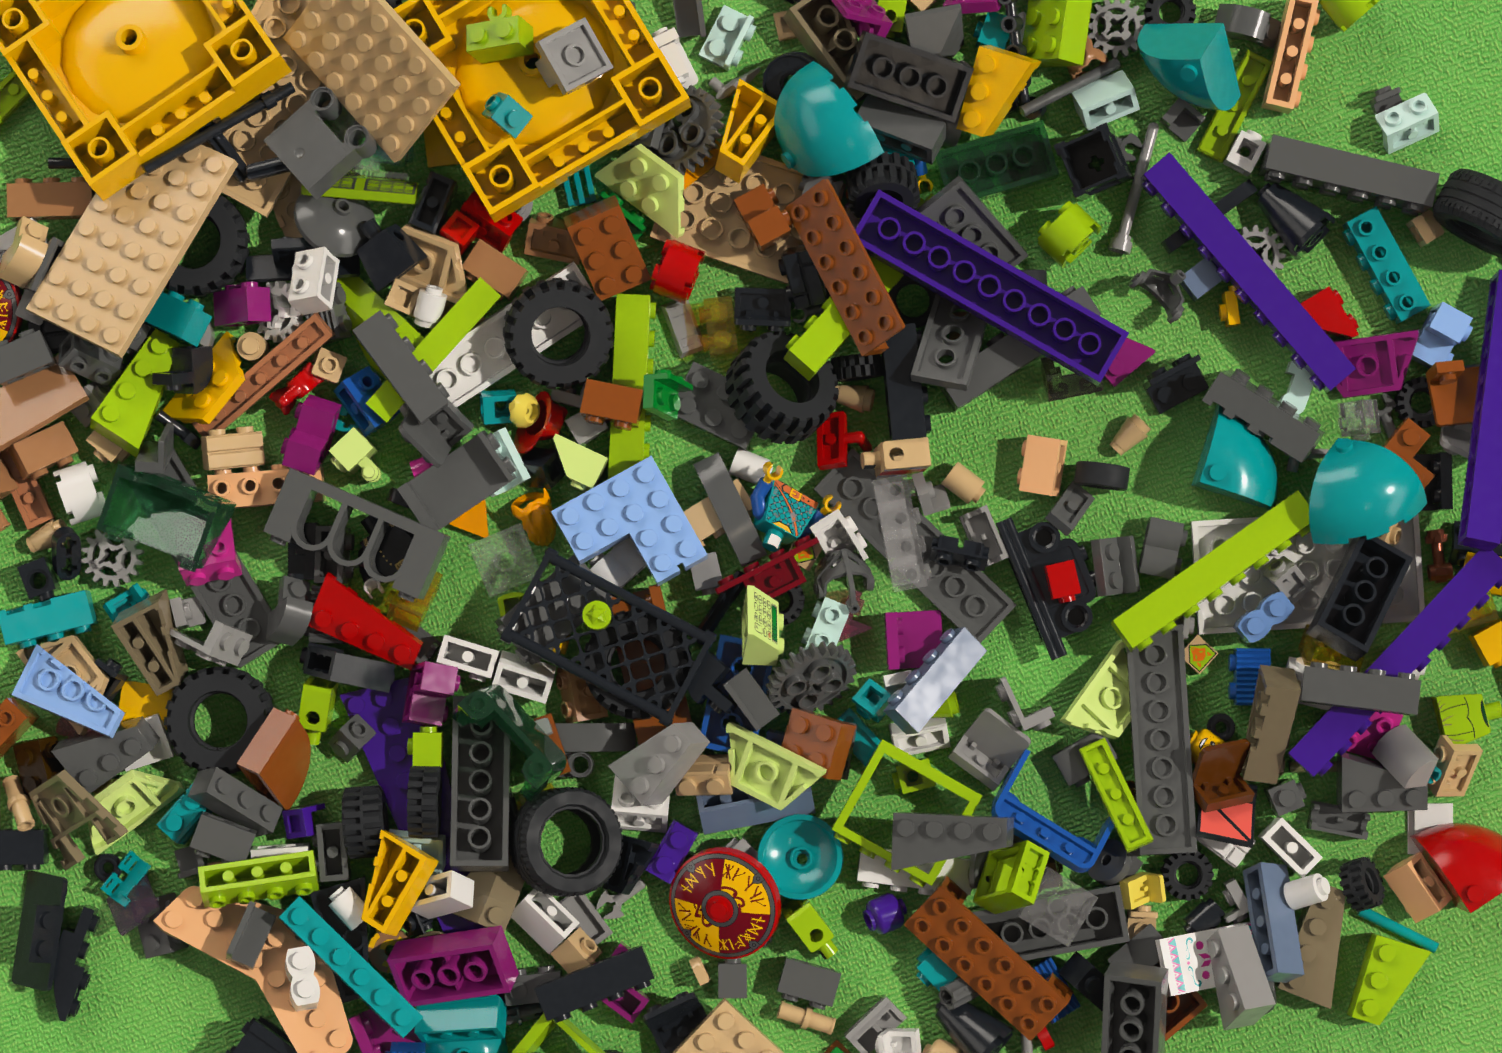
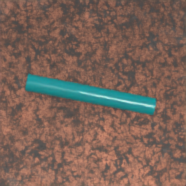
M1371 909L1357 913L1358 916L1432 953H1435L1438 948V942Z

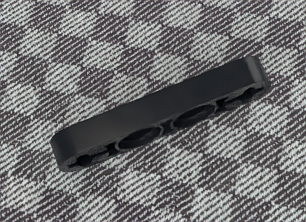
M1248 179L1216 202L1215 205L1225 215L1254 194L1257 188ZM1179 229L1161 242L1167 253L1171 254L1189 240Z

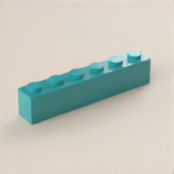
M300 896L278 917L400 1038H404L423 1018L402 995Z

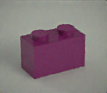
M242 282L241 285L224 286V291L213 293L215 326L241 327L271 322L270 287H258V282Z

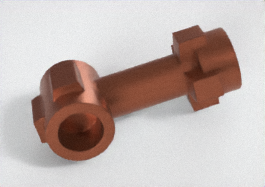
M1444 529L1428 530L1425 537V544H1431L1433 564L1427 565L1429 582L1442 583L1453 579L1451 562L1445 563L1442 542L1448 541L1447 534H1444Z

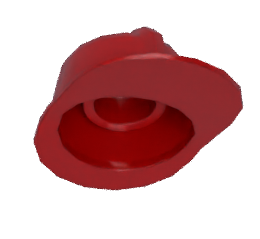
M546 391L540 392L535 397L540 406V415L537 421L527 428H518L516 431L514 445L520 454L530 451L539 440L552 439L555 433L559 434L567 416V409L553 402L550 394Z

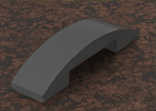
M719 452L693 464L741 566L743 567L766 556L767 552L762 546L760 537Z
M555 723L564 752L631 751L636 748L634 723Z

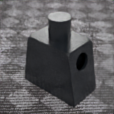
M372 218L360 227L368 242L358 249V255L377 292L392 285L396 278L400 279L428 257L397 224L382 230L375 219Z

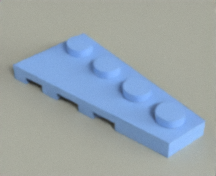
M36 644L11 694L19 700L112 739L125 712L38 644Z

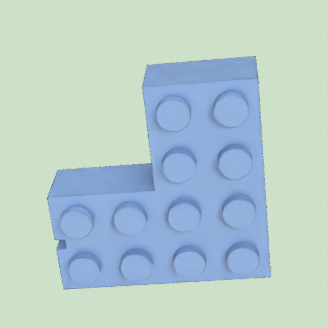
M652 456L551 511L580 565L629 537L657 586L680 574L678 565L681 563L684 570L687 571L708 559V554Z

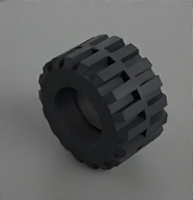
M884 151L883 154L870 162L847 171L846 183L849 208L856 218L862 219L878 190L883 191L914 210L918 208L917 203H920L917 171L914 163L909 162V158L906 156L900 157L899 153L893 152L890 154L888 151Z
M381 785L348 787L343 792L342 829L345 850L350 859L377 857L381 839H379L381 830L389 832L386 797Z

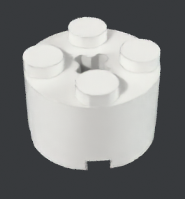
M86 461L53 472L55 478H61V481L56 482L66 513L68 515L73 513L74 518L69 520L71 526L104 515L103 510L107 509L108 506L103 492H97L94 483L99 480L93 464L87 466Z

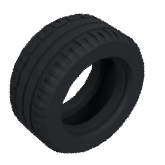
M1461 168L1452 172L1432 209L1435 220L1465 242L1502 258V181L1470 169Z
M577 787L548 789L529 798L520 807V811H517V816L514 817V822L511 824L512 829L509 832V853L512 856L511 860L514 862L513 866L517 869V873L532 888L551 896L570 897L584 895L603 886V883H606L608 878L612 876V873L615 872V867L618 866L621 859L620 853L623 851L622 828H620V821L618 822L615 811L611 809V806L604 799H601V796L590 792V790ZM563 810H568L578 815L587 825L591 836L590 852L586 861L577 870L568 874H563L553 869L545 860L541 849V833L546 822L555 813Z

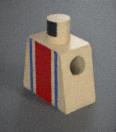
M928 437L881 442L873 449V452H861L862 469H875V474L878 478L912 477V474L924 472L931 466Z

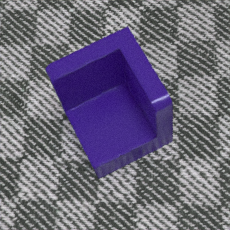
M325 803L305 805L282 811L287 839L315 835L311 812L326 809Z

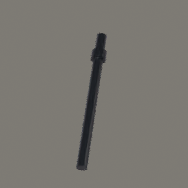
M289 82L273 92L268 90L259 95V99L141 164L146 174H149L260 111L272 109L277 106L278 101L296 92L294 86Z

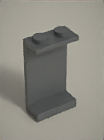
M484 430L450 453L439 468H436L434 465L411 481L397 488V490L421 524L439 531L517 478L513 473L517 469L508 456L503 458L498 448L501 445L493 433L487 434Z
M574 554L567 558V560L592 572L585 563L580 565ZM554 571L544 581L555 578L556 572ZM571 574L564 578L561 582L564 593L570 595L581 590V579ZM556 581L545 584L542 587L545 600L547 601L560 598L562 595L559 583ZM535 588L526 605L527 607L542 602L539 588ZM595 588L587 593L588 602L602 601L606 603V592ZM583 595L571 597L567 601L570 613L572 614L583 612L587 605ZM558 601L548 606L552 620L564 618L568 614L564 601ZM519 603L495 621L498 625L496 630L500 636L506 626H508ZM544 607L532 609L528 613L533 626H538L548 621ZM522 613L514 628V631L518 633L529 627L525 613ZM582 615L574 618L575 629L584 622ZM569 620L558 622L554 625L556 637L560 640L573 632ZM550 626L535 630V642L545 647L554 641ZM514 644L517 648L515 653L524 663L529 662L533 665L542 659Z

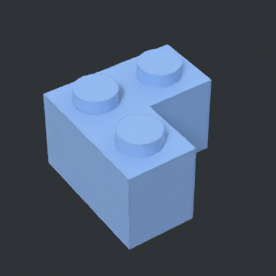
M1445 302L1432 307L1420 329L1412 360L1428 369L1435 362L1452 361L1454 354L1451 353L1454 345L1467 340L1473 329L1470 326L1473 318Z

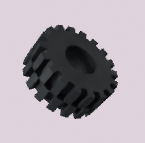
M440 766L410 767L407 793V829L409 838H439L442 805Z

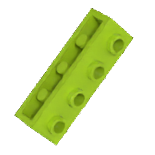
M313 850L198 867L200 893L204 907L222 908L226 904H249L250 901L254 902L255 900L266 898L278 900L286 895L297 894L305 896L313 891H319Z

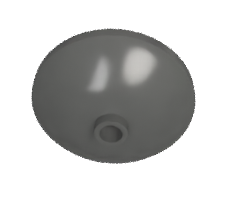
M300 194L294 207L295 223L302 237L314 248L326 247L335 257L358 255V249L368 242L360 227L370 219H375V215L366 200L320 197L316 200L313 196Z

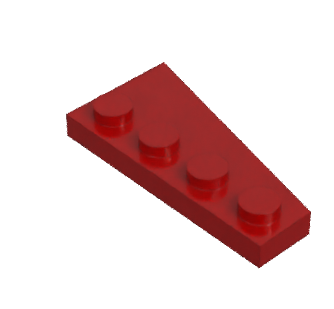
M328 572L314 604L308 626L408 670H412L423 642L394 620L388 619L380 613L381 610L373 604H368L358 596L357 592L349 586H344L336 580L337 577Z

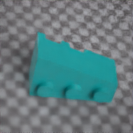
M89 590L50 598L35 604H26L23 607L9 611H0V627L5 645H19L20 649L36 646V640L46 637L48 642L59 640L64 637L65 632L72 630L75 631V635L92 631L91 625L98 624Z

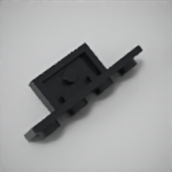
M303 237L271 239L272 255L247 256L246 281H291L296 252L315 248ZM359 255L336 257L340 260L337 278L360 276Z

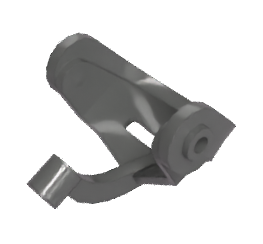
M1150 268L1146 272L1142 270L1132 277L1128 286L1133 289L1136 285H1139L1150 292L1165 309L1167 321L1170 324L1182 316L1185 308L1182 306L1184 298L1179 284L1186 278L1183 271L1176 270L1172 273H1167Z
M846 548L834 550L820 560L814 571V594L817 599L826 597L827 584L833 579L846 576L849 599L846 601L849 612L855 614L859 612L860 606L856 599L853 575L863 576L864 588L867 591L874 590V576L867 563L857 552ZM842 558V560L834 568H831V566L838 559Z

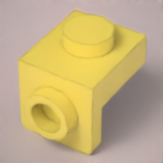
M1139 872L1119 882L1124 909L1132 910L1148 902L1163 903L1166 901L1162 874Z

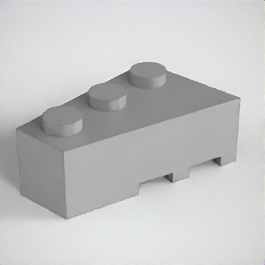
M693 722L673 723L608 765V767L642 806L663 804L710 741Z
M1249 925L1218 929L1207 940L1223 1030L1254 1025L1276 1003Z

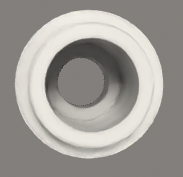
M427 285L426 288H420L413 313L416 325L433 329L441 321L447 295L442 293L443 289L441 287Z

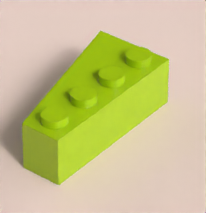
M156 328L90 419L91 429L136 458L148 434L165 388L164 385H153L152 373L172 371V348L179 347V343Z

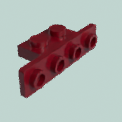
M808 535L794 542L796 548L787 553L782 548L769 555L771 561L761 566L757 561L743 568L744 575L736 579L733 574L718 581L720 587L715 589L717 595L742 582L746 589L747 585H752L771 598H775L806 582V579L794 556L818 544V538L816 537L811 540Z

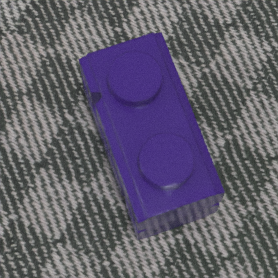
M674 819L662 839L657 852L648 864L646 871L671 884L699 833Z

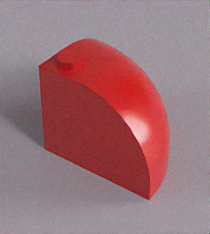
M1447 823L1427 828L1410 836L1453 898L1452 901L1457 908L1472 913L1502 893L1501 834L1475 824Z

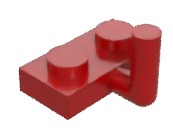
M844 411L832 412L830 417L817 429V466L820 470L848 467L847 444L857 443L863 452H871L873 449L872 444L863 432L847 433V415Z

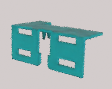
M131 850L118 865L120 870L128 874L127 878L122 881L113 872L100 888L125 908L131 901L127 897L128 894L151 868V865L140 859ZM135 861H137V863L135 864V866H134V867L131 869V871H130L129 869L132 867V865L135 863ZM119 883L120 885H119V886L117 887V889L112 893L113 889H114V888L117 886V884Z

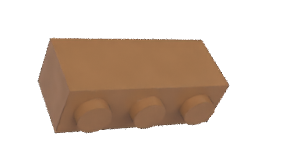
M72 177L71 182H60V178H43V183H32V179L17 178L15 183H6L7 218L12 221H19L23 216L29 219L32 217L35 220L80 219L96 192L88 185L84 177Z

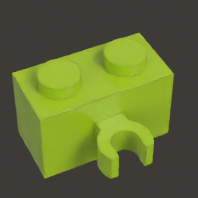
M502 4V13L497 16V10L492 6L488 8L487 15L490 21L466 25V52L481 64L534 54L533 27L519 15L512 16V10L506 4Z

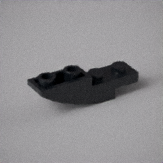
M91 905L83 907L75 930L71 928L63 929L59 941L54 971V995L59 1020L63 1022L70 1020L71 1016L76 1017L81 1005V1001L78 1000L81 989L86 990L91 979V974L88 973L90 966L80 962V959L85 960L91 944L87 943L90 932L95 933L101 918L97 916L99 908Z

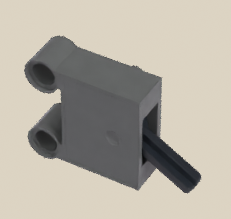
M318 87L311 93L310 99L263 140L278 157L248 164L246 174L250 181H255L291 171L317 200L362 159L373 156L377 149V142L364 126L353 125L345 132L344 142L342 143L323 122L324 120L331 121L338 118L342 113V104L328 87ZM331 100L328 106L322 108L325 101ZM361 138H365L363 144L356 146Z

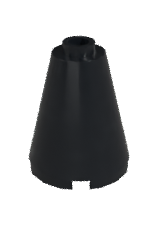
M1278 183L1273 185L1266 184L1257 194L1259 197L1257 201L1258 206L1295 260L1302 258L1299 255L1301 251L1304 250L1309 253L1330 231L1326 227L1329 221L1333 224L1335 223V217Z
M941 1001L935 1006L938 1010L935 1015L961 1053H999L1012 1037V1032L1015 1031L1007 1023L969 1002L953 1010H948L945 1005L941 1004Z

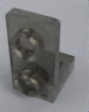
M1048 357L1040 358L1043 385L1049 402L1104 390L1102 381L1096 386L1075 373L1062 376L1060 366L1055 367L1053 360Z

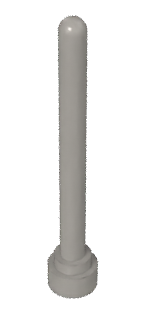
M1155 122L1148 125L1118 233L1111 237L1108 246L1109 250L1119 254L1130 255L1133 243L1130 242L1131 236L1129 234L1141 195L1142 183L1144 182L1141 177L1148 170L1159 126Z

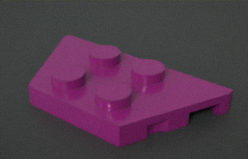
M1419 329L1333 341L1356 368L1336 386L1343 398L1401 390L1420 334Z

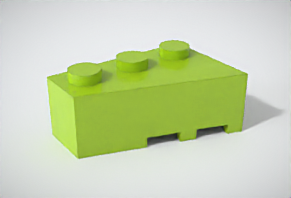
M1371 932L1347 1015L1380 1026L1429 957L1431 951Z

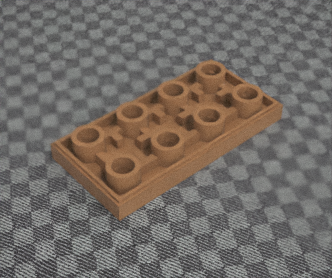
M59 354L54 356L56 365L0 388V452L90 400L74 372L58 365Z

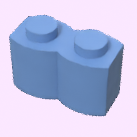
M1282 591L1271 593L1258 603L1255 610L1248 611L1239 617L1233 628L1245 643L1259 641L1269 633L1272 625L1285 621L1292 614L1295 607Z

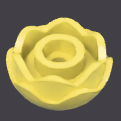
M526 392L525 394L516 395L509 404L510 421L516 424L518 428H527L533 425L540 415V406L537 399Z

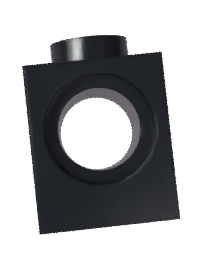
M42 557L17 567L29 599L35 600L38 598L39 602L54 598V592L61 589L48 557ZM39 573H43L46 577V585L41 589L34 585V578Z

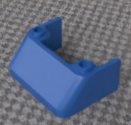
M1025 749L1010 768L992 801V816L1014 817V835L1024 841L1029 840L1050 852V857L1077 873L1089 871L1095 864L1114 828L1110 816L1102 824L1092 843L1083 837L1074 836L1022 804L1009 790L1031 752Z

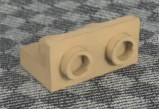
M1440 735L1433 754L1438 758L1436 766L1441 770L1442 775L1438 781H1435L1431 776L1430 778L1433 780V783H1428V788L1435 797L1465 795L1483 752L1478 744H1453L1447 735Z

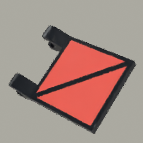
M1248 784L1255 793L1253 801L1250 803L1206 813L1198 804L1196 837L1252 848L1254 843L1255 803L1258 786Z

